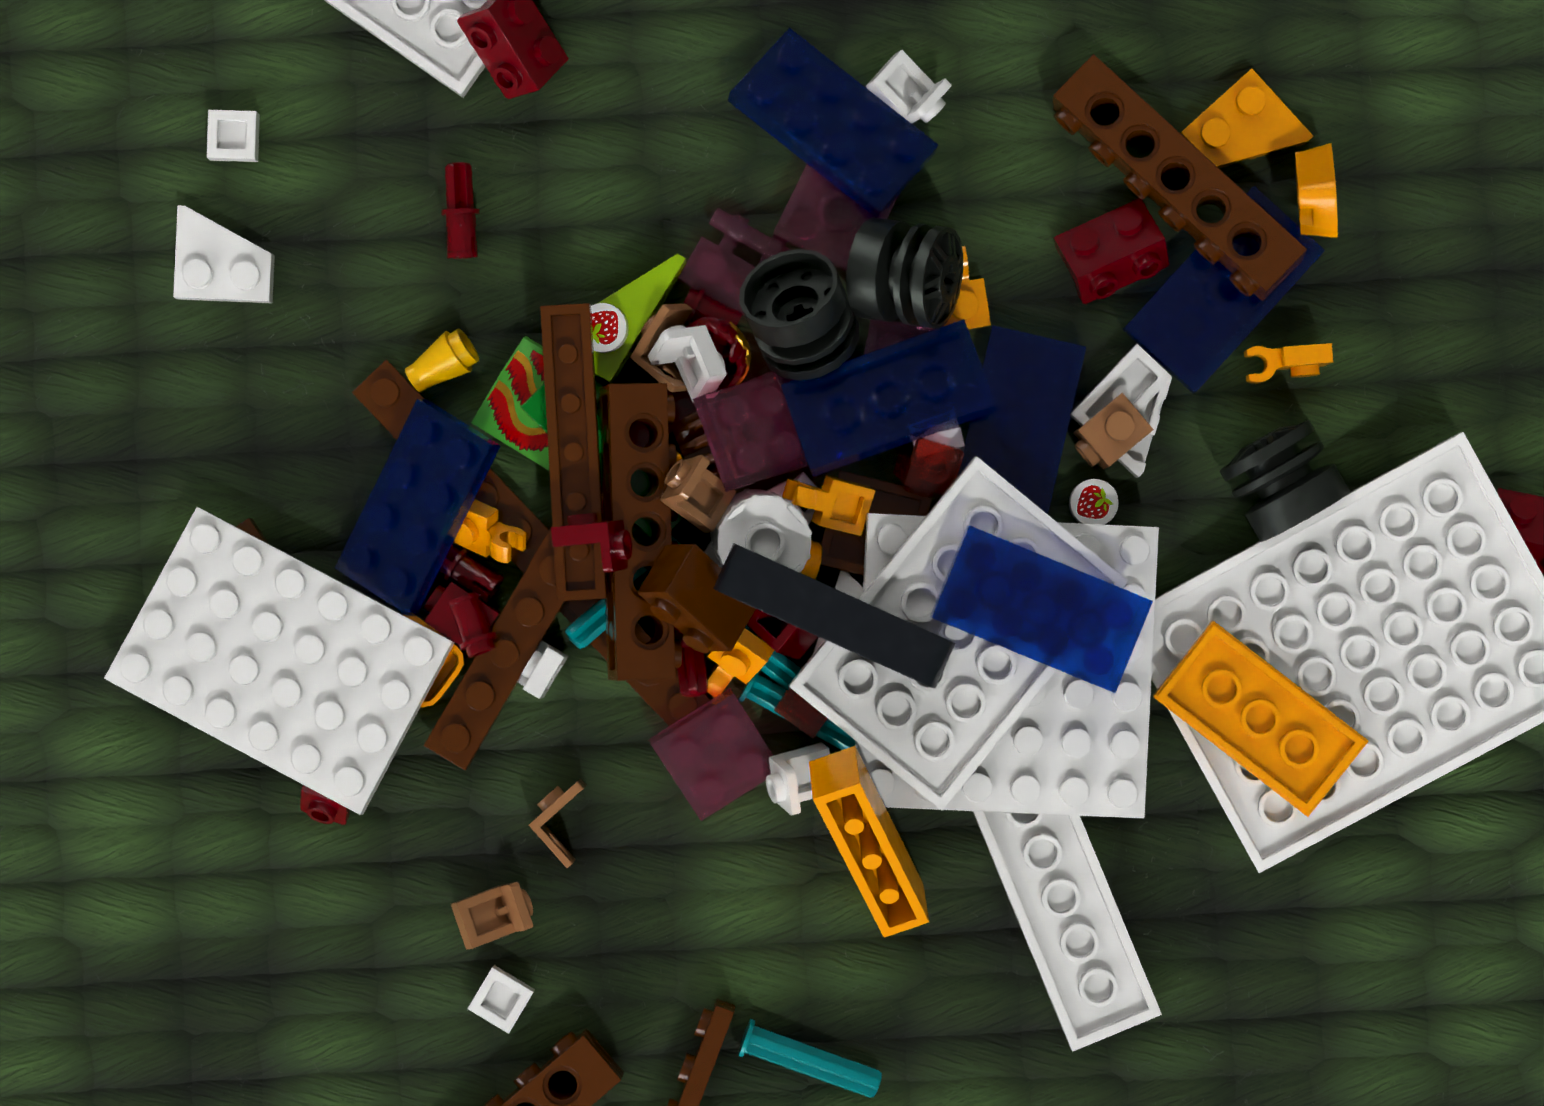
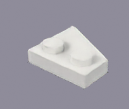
M178 205L173 297L179 300L273 303L275 256L192 209Z
M1136 344L1069 415L1082 426L1118 395L1123 393L1154 429L1118 459L1134 477L1138 478L1145 470L1146 457L1152 437L1157 430L1160 420L1159 414L1163 401L1166 399L1172 376Z

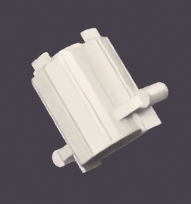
M804 472L794 479L817 487ZM787 481L768 490L744 489V491L734 495L713 532H710L711 541L704 553L719 567L723 568L732 545L735 543L800 573L811 557L812 531L808 525L812 520L815 510L807 509L804 512L799 506L792 504V500L782 498Z

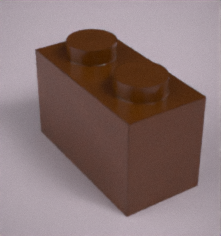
M696 544L666 545L637 592L651 605L650 610L657 618L674 625L684 635L683 641L689 647L701 653L732 651L756 610L752 606L713 589L722 568Z

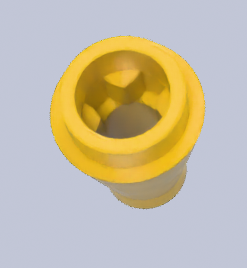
M458 328L452 333L445 331L414 363L405 368V373L413 387L421 393L431 386L471 372L472 365L479 361V356L470 339Z

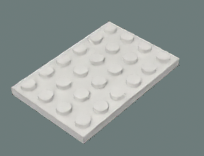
M976 456L859 598L863 602L956 643L936 688H931L827 640L821 644L788 686L943 811L1129 581Z
M196 507L104 679L355 813L363 815L455 642L213 514Z

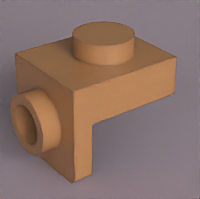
M1121 393L1084 425L1073 432L1079 440L1074 447L1091 467L1098 463L1103 469H1106L1154 429L1127 397Z
M698 455L685 460L681 459L672 466L666 475L664 482L668 486L660 501L703 533H709L714 531L737 491L706 468L710 460L704 455Z
M518 882L501 884L451 903L466 950L476 948L514 932L533 928L530 917L533 915L532 902L527 892L520 888Z

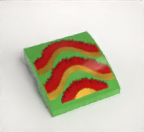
M525 336L501 371L471 423L549 470L548 435L520 407L544 383L543 346ZM595 379L596 400L598 403L600 400L599 388L605 386V384Z

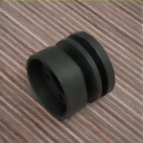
M875 217L863 222L851 246L846 270V292L849 306L854 315L864 319L893 322L899 318L904 324L913 326L919 324L920 326L939 329L947 324L955 310L963 277L961 239L955 229L945 226L932 227L927 224L918 223L911 228L908 223L903 221Z
M804 249L779 252L759 263L747 275L740 288L739 304L754 334L769 369L782 378L799 381L820 378L838 369L852 356L859 341V324L849 306L839 274L828 257L817 251Z
M1309 420L1294 426L1280 427L1241 449L1227 466L1219 470L1225 481L1246 472L1249 480L1232 491L1235 498L1243 497L1256 491L1260 496L1261 500L1245 514L1260 542L1275 537L1309 519L1350 492L1335 464L1326 465L1315 470L1311 469L1308 462L1324 448L1321 441L1300 450L1296 443L1314 431Z

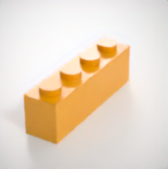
M856 746L809 761L813 801L883 937L885 938L929 923L924 884Z

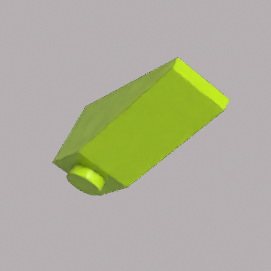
M677 253L599 302L611 304L621 310L628 321L629 330L625 342L617 350L609 353L594 351L595 376L608 384L616 382L642 338L641 330L644 324L657 314L687 266L686 258Z

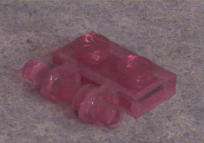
M718 208L711 218L709 225L725 233L723 239L718 246L701 237L678 280L699 292L702 288L706 289L705 294L737 312L743 313L739 304L740 288L747 275L755 266L732 254L738 242L762 254L758 264L779 252L792 249L786 246L787 241L779 236L774 235L771 238L749 226L750 220L737 213L735 216H732Z

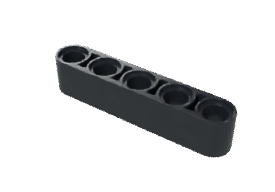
M733 543L713 587L716 591L934 689L956 644Z

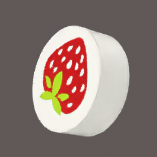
M598 303L592 305L594 351L609 353L617 350L623 345L628 336L629 327L625 315L611 304Z
M1100 479L1085 480L1078 484L1070 494L1069 509L1073 518L1078 523L1105 525L1114 518L1118 510L1117 493L1106 481Z

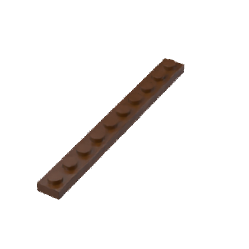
M386 359L352 393L451 498L460 492L498 509L499 522L521 528L526 532V549L520 551L511 547V561L525 573L549 529ZM600 599L566 601L560 612L572 624ZM637 622L635 625V635L641 643L645 644L652 637ZM605 630L590 644L607 661V637ZM675 668V679L625 680L682 740L717 707L706 694L699 695L698 697L682 696L679 691L677 668Z

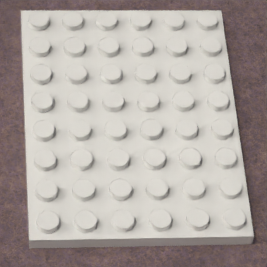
M1464 432L1454 435L1349 492L1339 501L1298 525L1266 541L1257 542L1155 598L1151 679L1157 689L1213 620L1368 740L1365 747L1309 817H1307L1169 710L1258 873L1544 722V576Z

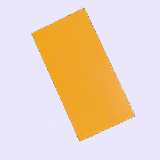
M1213 620L1152 695L1161 704L1307 817H1309L1368 743L1365 737Z

